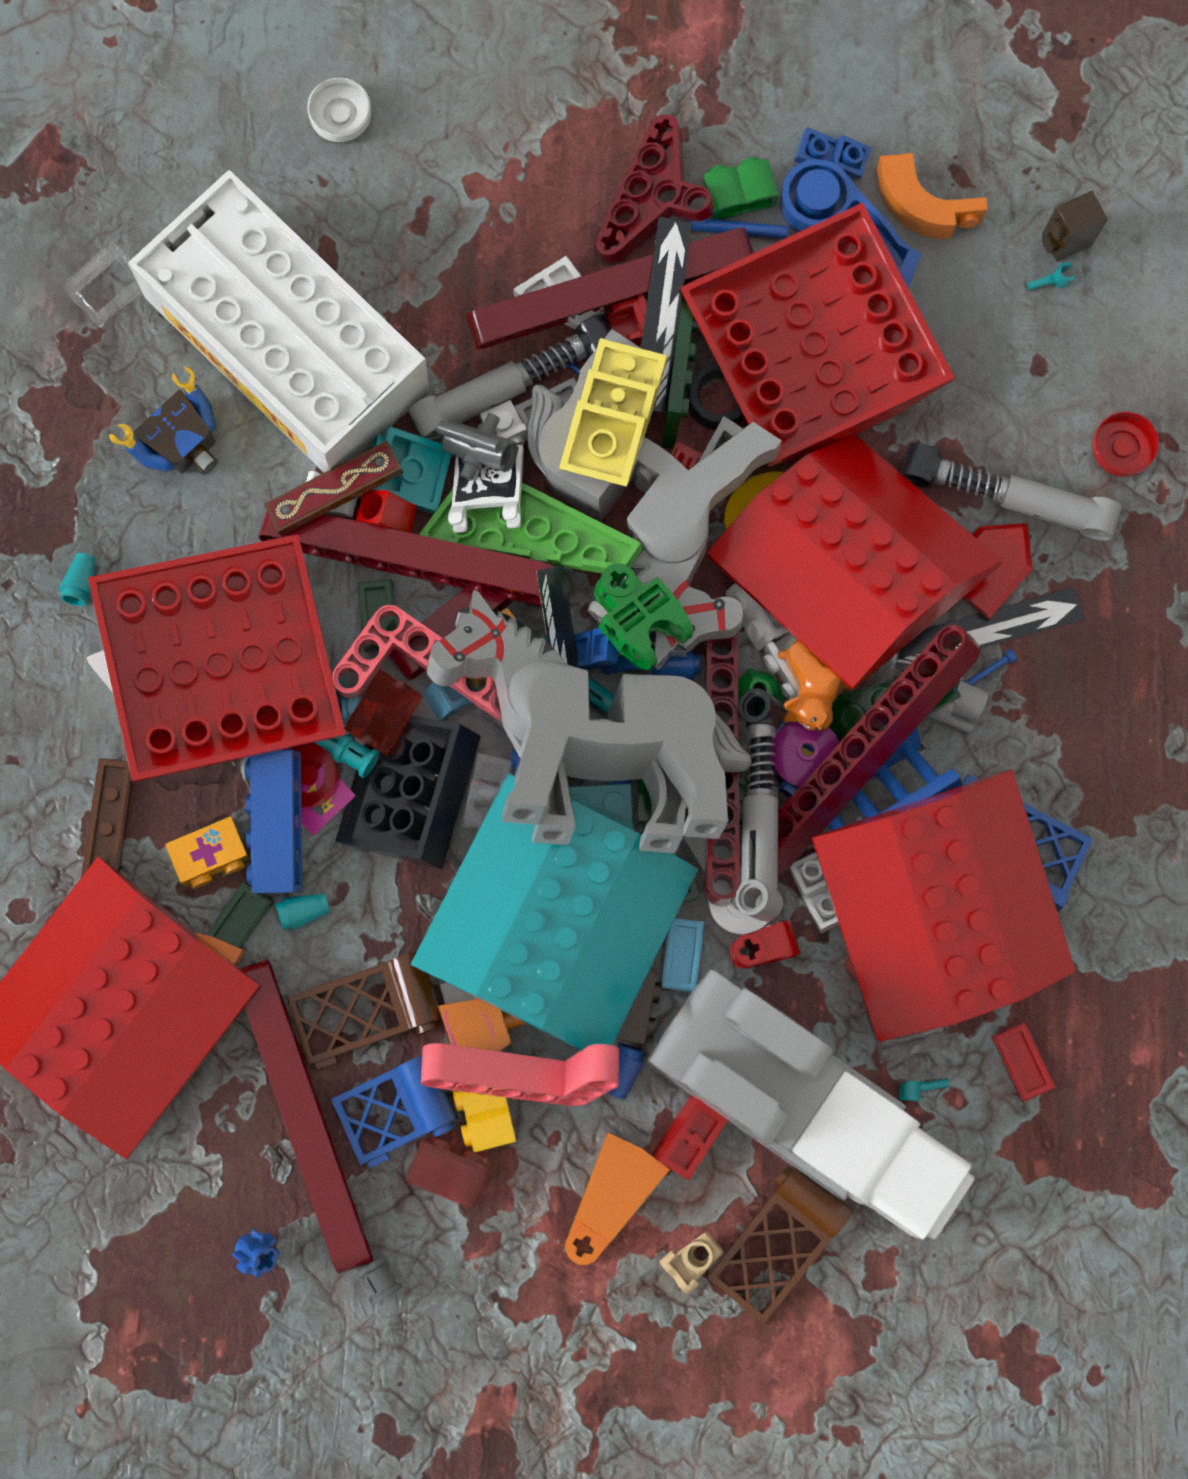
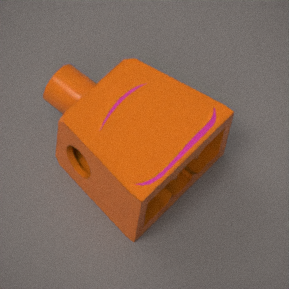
M479 999L438 1006L451 1045L501 1052L512 1046L508 1031L527 1024Z

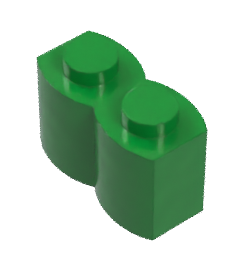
M750 157L743 160L737 167L718 165L711 168L703 177V187L710 192L715 205L714 211L711 214L712 219L724 220L743 213L761 211L777 205L779 195L768 159Z

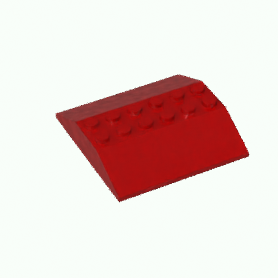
M864 203L858 204L680 287L682 295L747 424L749 425L754 422L782 440L780 454L775 461L767 463L769 467L805 456L808 453L844 438L855 436L885 422L955 379Z
M857 435L844 438L804 456L760 491L706 553V556L852 691L993 573L1003 562Z
M298 534L88 577L133 783L346 736Z
M1013 769L811 837L877 1042L968 1020L1021 1001L1076 972Z
M98 856L0 982V1065L59 1115L123 1158L128 1159L261 985Z

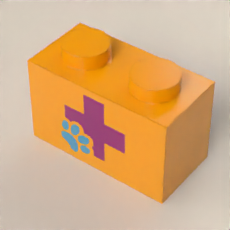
M231 816L165 844L180 883L186 887L191 885L193 889L211 883L213 881L211 876L223 871L226 875L238 872L245 868L244 862L251 860L238 824Z

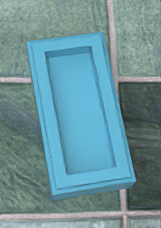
M674 919L667 933L661 982L662 989L693 992L697 986L704 930L703 921Z

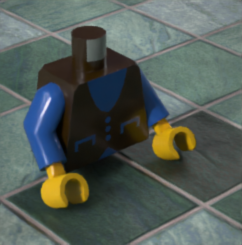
M183 366L189 374L188 380L183 383L179 382L174 373L172 374V379L179 387L185 388L184 393L179 389L134 432L126 424H117L125 431V438L122 441L118 440L113 434H110L109 437L112 443L127 446L126 451L146 468L165 472L174 469L182 474L194 465L203 475H206L218 463V460L208 451L216 442L212 435L216 428L213 409L198 384L194 385L195 375L193 371Z

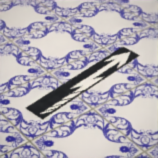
M659 217L641 349L667 355L668 357L653 407V411L666 413L682 300L680 287L684 285L692 223Z
M558 566L537 570L548 643L558 652L567 665L577 667L578 654L564 567Z
M1073 587L1001 607L990 620L979 613L926 628L889 659L892 673L906 669L944 627L949 625L962 627L977 641L980 648L1084 620L1085 618L1075 588Z

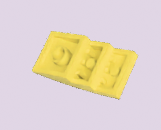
M600 338L592 369L588 371L581 400L577 402L559 469L628 487L668 360L667 355Z

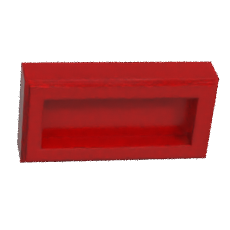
M1025 1022L991 1036L1021 1102L1056 1088Z

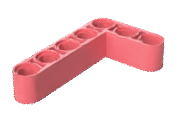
M385 605L379 608L336 666L332 674L336 691L346 698L359 696L394 648L427 670L432 646L441 640L442 637L399 607ZM386 616H395L400 620V624L396 630L386 631L380 626L382 619ZM417 635L425 637L429 642L427 648L423 651L412 650L409 647V642L413 637ZM366 644H374L379 648V654L374 659L366 660L360 656L361 648ZM346 672H353L359 676L357 685L352 688H344L339 684L341 676ZM465 676L460 677L456 683L449 685L492 717L502 721L501 711L495 706L498 694L493 678L483 677L486 681V686L479 692H473L467 687L466 682L469 678Z
M427 1044L423 1046L421 1084L426 1087L565 1106H581L590 1103L619 1086V1048L606 1044L591 1045L566 1061L449 1044Z

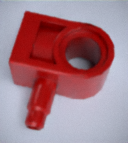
M370 490L363 494L360 507L354 509L353 518L358 522L412 533L418 507L388 490Z

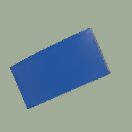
M807 127L802 133L794 161L801 163L812 159L828 160L841 167L850 178L861 179L871 147L844 135L835 139Z

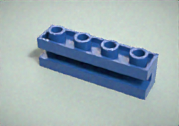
M279 750L252 756L246 761V776L248 780H251V794H248L246 798L247 814L251 815V829H248L246 835L247 848L251 850V864L247 867V883L249 886H252V893L302 892L301 751Z

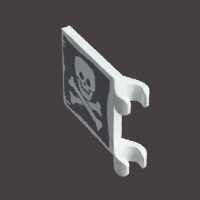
M517 445V458L513 467L508 472H502L483 465L481 470L476 471L472 481L460 476L465 465L462 462L464 458L456 456L452 507L448 515V520L453 525L454 533L467 531V509L503 506L502 515L504 520H507V528H518L521 526L520 502L524 458L523 445Z

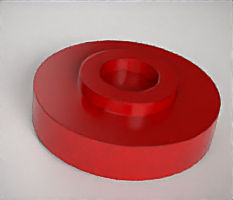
M1129 411L1117 412L1105 418L1096 429L1092 438V452L1097 463L1106 472L1119 477H1131L1145 471L1154 461L1159 450L1158 434L1152 423L1142 415Z
M316 743L283 749L301 751V786L303 784L307 786L313 785L318 779L317 770L322 766L324 768L325 778L321 787L314 792L306 793L301 791V808H314L327 802L335 793L340 779L339 765L331 757L332 753Z

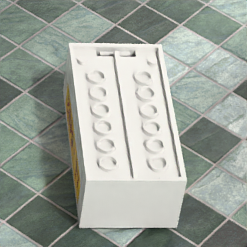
M230 170L221 176L128 262L145 299L324 473L365 452L372 445L376 434L381 435L389 426L391 427L414 403L430 390L425 358Z

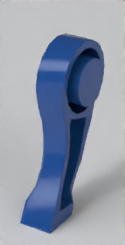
M821 159L803 161L792 168L784 179L779 203L782 217L793 230L800 232L858 204L864 203L909 289L921 254L904 243L890 222L860 192L846 172L833 162Z

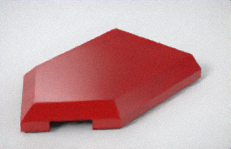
M1027 523L979 526L972 534L1003 561L1000 567L962 598L988 620L1033 569Z

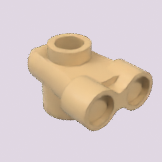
M704 1232L677 1253L671 1250L660 1260V1263L666 1272L674 1278L681 1290L689 1295L701 1284L699 1278L718 1259L723 1250L708 1232ZM703 1246L707 1249V1259L702 1260L697 1257V1247Z

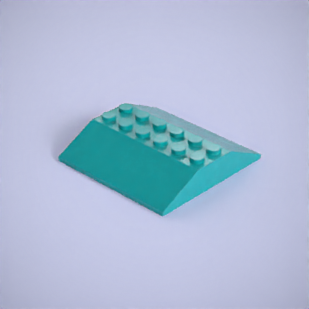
M508 773L410 965L580 1051L591 1045H613L698 872V868L673 853L639 851L641 834L571 799L575 830L569 845L532 843L534 824L502 822V812L508 794L515 788V776Z

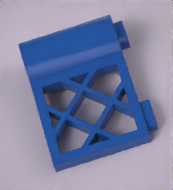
M422 1055L331 1099L360 1165L367 1162L369 1168L375 1167L391 1159L388 1154L391 1150L429 1132H432L434 1137H438L454 1129L452 1122L458 1118L445 1089L426 1087L421 1084ZM390 1079L393 1080L398 1091L393 1105L375 1099L380 1084ZM373 1088L370 1096L362 1094L363 1092ZM354 1096L368 1101L361 1120L348 1115L343 1104L344 1101ZM401 1100L406 1110L399 1108ZM373 1103L391 1110L385 1129L366 1123ZM396 1112L410 1118L415 1129L414 1132L405 1136L390 1132ZM352 1123L359 1125L357 1133ZM364 1128L382 1134L378 1148L368 1154L365 1153L360 1142ZM387 1137L396 1139L395 1141L385 1145Z

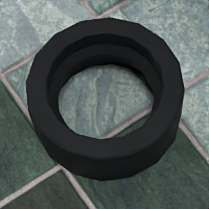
M716 362L702 366L693 375L691 389L688 390L687 398H690L689 410L692 417L701 426L711 430L718 428L723 417L738 425L744 419L738 404L734 410L727 414H715L707 411L702 406L700 401L702 386L712 379H724Z

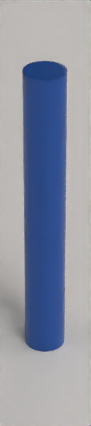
M708 218L702 221L689 220L692 223L691 231L723 233L744 227L748 236L785 239L788 236V226Z

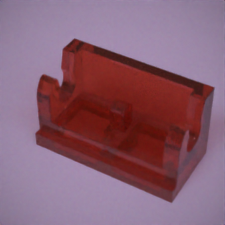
M379 669L344 729L362 743L388 756L423 696L401 680L397 681L388 673Z

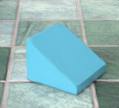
M434 682L423 692L427 703L437 719L441 721L472 703L450 686H440Z

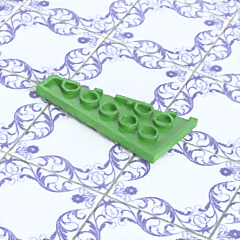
M522 483L521 526L518 528H507V520L503 518V506L467 509V531L454 533L453 525L448 520L449 511L452 507V489L419 534L536 560L552 566H563L564 568L603 573L606 567L615 563H621L631 568L644 550L641 542Z

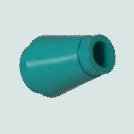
M77 553L75 555V559L72 561L58 588L61 592L60 599L63 602L83 607L87 605L88 600L92 599L88 577L94 576L96 559L86 553Z
M324 893L282 897L283 901L275 903L282 930L291 928L294 931L330 913Z

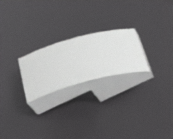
M816 852L794 862L789 868L820 933L838 926L839 923Z

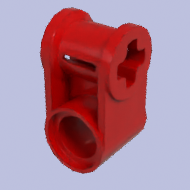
M790 920L778 922L763 927L760 930L744 934L732 943L729 950L730 960L736 967L741 969H749L769 962L775 963L801 954ZM744 943L747 948L753 947L755 951L750 956V960L747 955L741 956L739 950L744 947Z

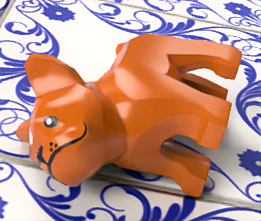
M796 640L788 649L781 650L777 654L779 659L785 660L790 673L800 689L797 697L790 699L783 705L789 711L785 715L784 721L785 723L796 721L807 730L824 731L829 728L833 721V702L841 691L851 689L804 645Z

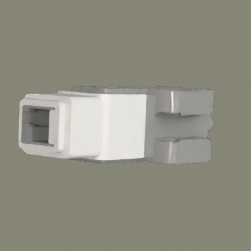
M710 970L707 974L705 973L646 1059V1064L694 1098L708 1105L731 1124L788 1164L797 1168L837 1198L846 1199L848 1197L856 1203L869 1206L910 1236L924 1239L925 1237L935 1239L974 1181L975 1177L968 1173L971 1164L918 1128L920 1123L904 1112L906 1105L832 1055L833 1049L747 989H740L713 970Z

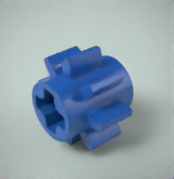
M253 1229L251 1234L240 1237L236 1243L235 1252L232 1253V1256L239 1261L236 1268L246 1276L251 1273L257 1278H260L261 1274L271 1271L276 1265L278 1255L280 1254V1251L273 1247L276 1239L267 1232L261 1234L256 1229Z

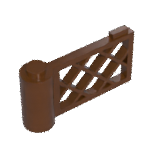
M417 951L286 997L308 1065L315 1064L317 1070L338 1063L337 1056L409 1030L416 1029L419 1035L438 1028L437 1021L442 1020V1016L429 975L410 965ZM383 973L386 988L380 999L363 991L370 976ZM361 980L358 988L350 984ZM345 986L356 992L347 1010L330 1002L336 988ZM328 992L325 999L317 996L319 994ZM388 994L390 995L393 1005L385 1002ZM360 995L378 1003L369 1021L352 1013ZM313 998L322 1003L314 1022L302 1017L298 1005L299 1001ZM327 1006L345 1014L336 1033L319 1025ZM382 1006L395 1011L399 1026L385 1030L374 1024ZM349 1018L366 1025L360 1040L352 1042L341 1036ZM304 1023L311 1026L308 1034ZM316 1029L332 1036L333 1039L327 1051L314 1055L310 1041ZM371 1029H374V1030L380 1032V1033H377V1034L368 1036L369 1033H370V1031H371ZM338 1040L345 1043V1045L335 1048Z
M788 1165L781 1170L774 1180L778 1185L775 1192L728 1251L722 1253L708 1268L711 1272L707 1278L763 1325L832 1238L842 1230L854 1212L840 1198H837L797 1168H791ZM776 1203L788 1212L789 1227L768 1229L767 1214ZM793 1217L804 1226L794 1227ZM763 1220L764 1230H755ZM810 1230L821 1239L812 1251L796 1252L794 1232ZM790 1232L792 1253L771 1255L769 1234ZM765 1235L767 1255L745 1258L744 1243L749 1236ZM741 1249V1258L732 1259L737 1251ZM806 1257L798 1267L797 1258ZM793 1258L794 1274L790 1279L774 1281L771 1260ZM768 1261L770 1281L748 1283L746 1263ZM742 1263L744 1284L728 1285L718 1277L726 1265ZM774 1286H783L775 1296ZM771 1288L772 1301L763 1313L750 1303L749 1289ZM745 1289L746 1299L735 1290Z

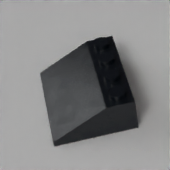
M375 709L364 747L371 751L376 749L380 752L375 766L365 778L358 775L359 771L356 770L351 787L355 797L345 807L335 841L410 863L443 869L481 736L458 723Z

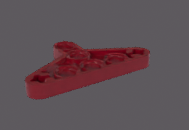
M663 114L651 122L596 240V247L601 257L609 263H616L624 259L657 230L659 217L670 218L673 215L692 221H702L710 217L714 211V201L706 188L684 182L682 132L675 117ZM652 154L661 156L655 165H644L648 156ZM640 182L647 184L646 190L641 194L631 193L635 184ZM665 191H677L673 200L669 202L660 201L661 195ZM699 197L707 199L706 204L701 209H690V204L694 199ZM625 211L634 212V216L629 222H618V217L621 213ZM615 241L618 242V246H612L610 250L607 249V245H613Z

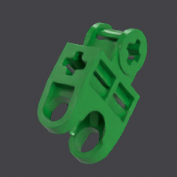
M615 563L605 568L594 588L597 602L607 611L598 627L615 648L630 662L642 670H649L657 664L656 654L651 648L650 632H662L668 637L672 636L679 643H685L692 638L693 628L687 614L677 598L658 576L644 586L633 570L627 565Z

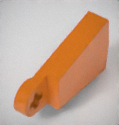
M607 1132L566 1239L565 1250L570 1260L579 1265H588L594 1262L670 1169L642 1148ZM585 1236L591 1238L589 1245L594 1248L592 1253H584L581 1257L575 1254L577 1247L573 1245L576 1238L582 1240Z

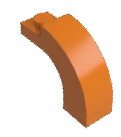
M913 153L884 155L879 158L875 171L881 199L891 215L909 230L931 238L951 239L957 225L960 228H972L982 223L988 210L986 197L958 200L936 198L925 191L920 185L916 176Z

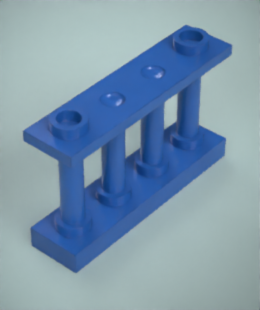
M917 727L870 778L872 779L877 776L897 800V803L883 812H879L861 789L851 799L866 818L962 786L961 778L953 768L943 775H938L918 752L922 746ZM904 758L908 760L927 783V785L914 793H908L888 769ZM837 815L828 826L831 830L846 825Z

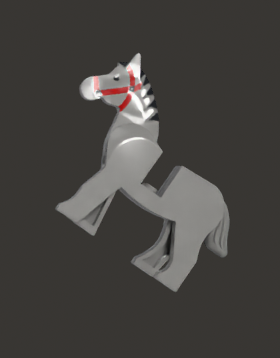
M613 329L604 338L605 340L640 348ZM596 349L580 369L576 387L566 404H564L560 396L542 385H535L533 387L532 413L527 438L531 457L543 472L544 480L550 491L558 498L602 522L627 487L559 469L577 402L581 400L588 371L592 369ZM723 417L698 464L690 470H687L671 454L645 437L643 439L629 484L632 480L635 481L634 485L645 495L627 517L628 536L641 542L644 550L631 569L644 586L658 576L680 602L693 628L692 638L685 643H679L672 636L668 637L662 632L653 631L649 633V638L655 647L657 657L656 670L661 669L670 656L687 657V652L691 651L698 643L712 639L731 638L742 628L743 607L737 599L725 596L713 600L705 592L691 588L689 585L707 550L709 517L712 508L739 488L755 469L775 461L780 454L782 440L754 422L743 429L728 418Z
M474 590L469 607L458 611L455 623L456 629L432 646L427 665V674L435 684L440 686L452 685L462 676L468 678L491 677L494 679L503 727L521 758L515 775V788L508 794L502 812V822L534 824L532 843L569 845L575 830V823L566 776L600 781L643 779L651 798L652 813L651 819L639 840V851L675 854L683 836L719 839L728 822L725 772L746 771L750 767L751 757L738 743L728 725L716 714L713 702L707 692L694 681L680 676L623 674L608 712L609 720H589L588 671L567 665L546 640L511 616L491 609L481 594ZM688 807V817L685 821V810Z

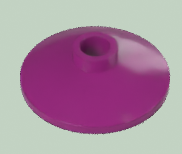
M791 721L784 725L773 739L772 743L775 744L772 748V753L775 754L772 757V762L775 763L773 767L784 781L793 786L800 787L839 744V740L831 728L824 731L807 730L798 722ZM804 745L811 746L814 754L810 757L804 756L801 753V747Z

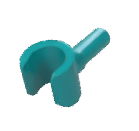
M1063 262L1052 274L1026 282L1027 290L1051 284L1059 288L1067 287L1076 276L1065 277L1062 273L1067 271L1072 264Z
M944 1078L928 1082L904 1081L900 1085L899 1099L920 1102L921 1090L929 1091L949 1087V1080Z

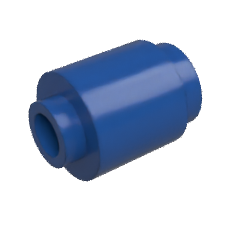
M692 649L687 652V657L670 656L661 669L656 670L655 665L651 668L652 675L680 676L694 681V674H701L700 653L693 654Z

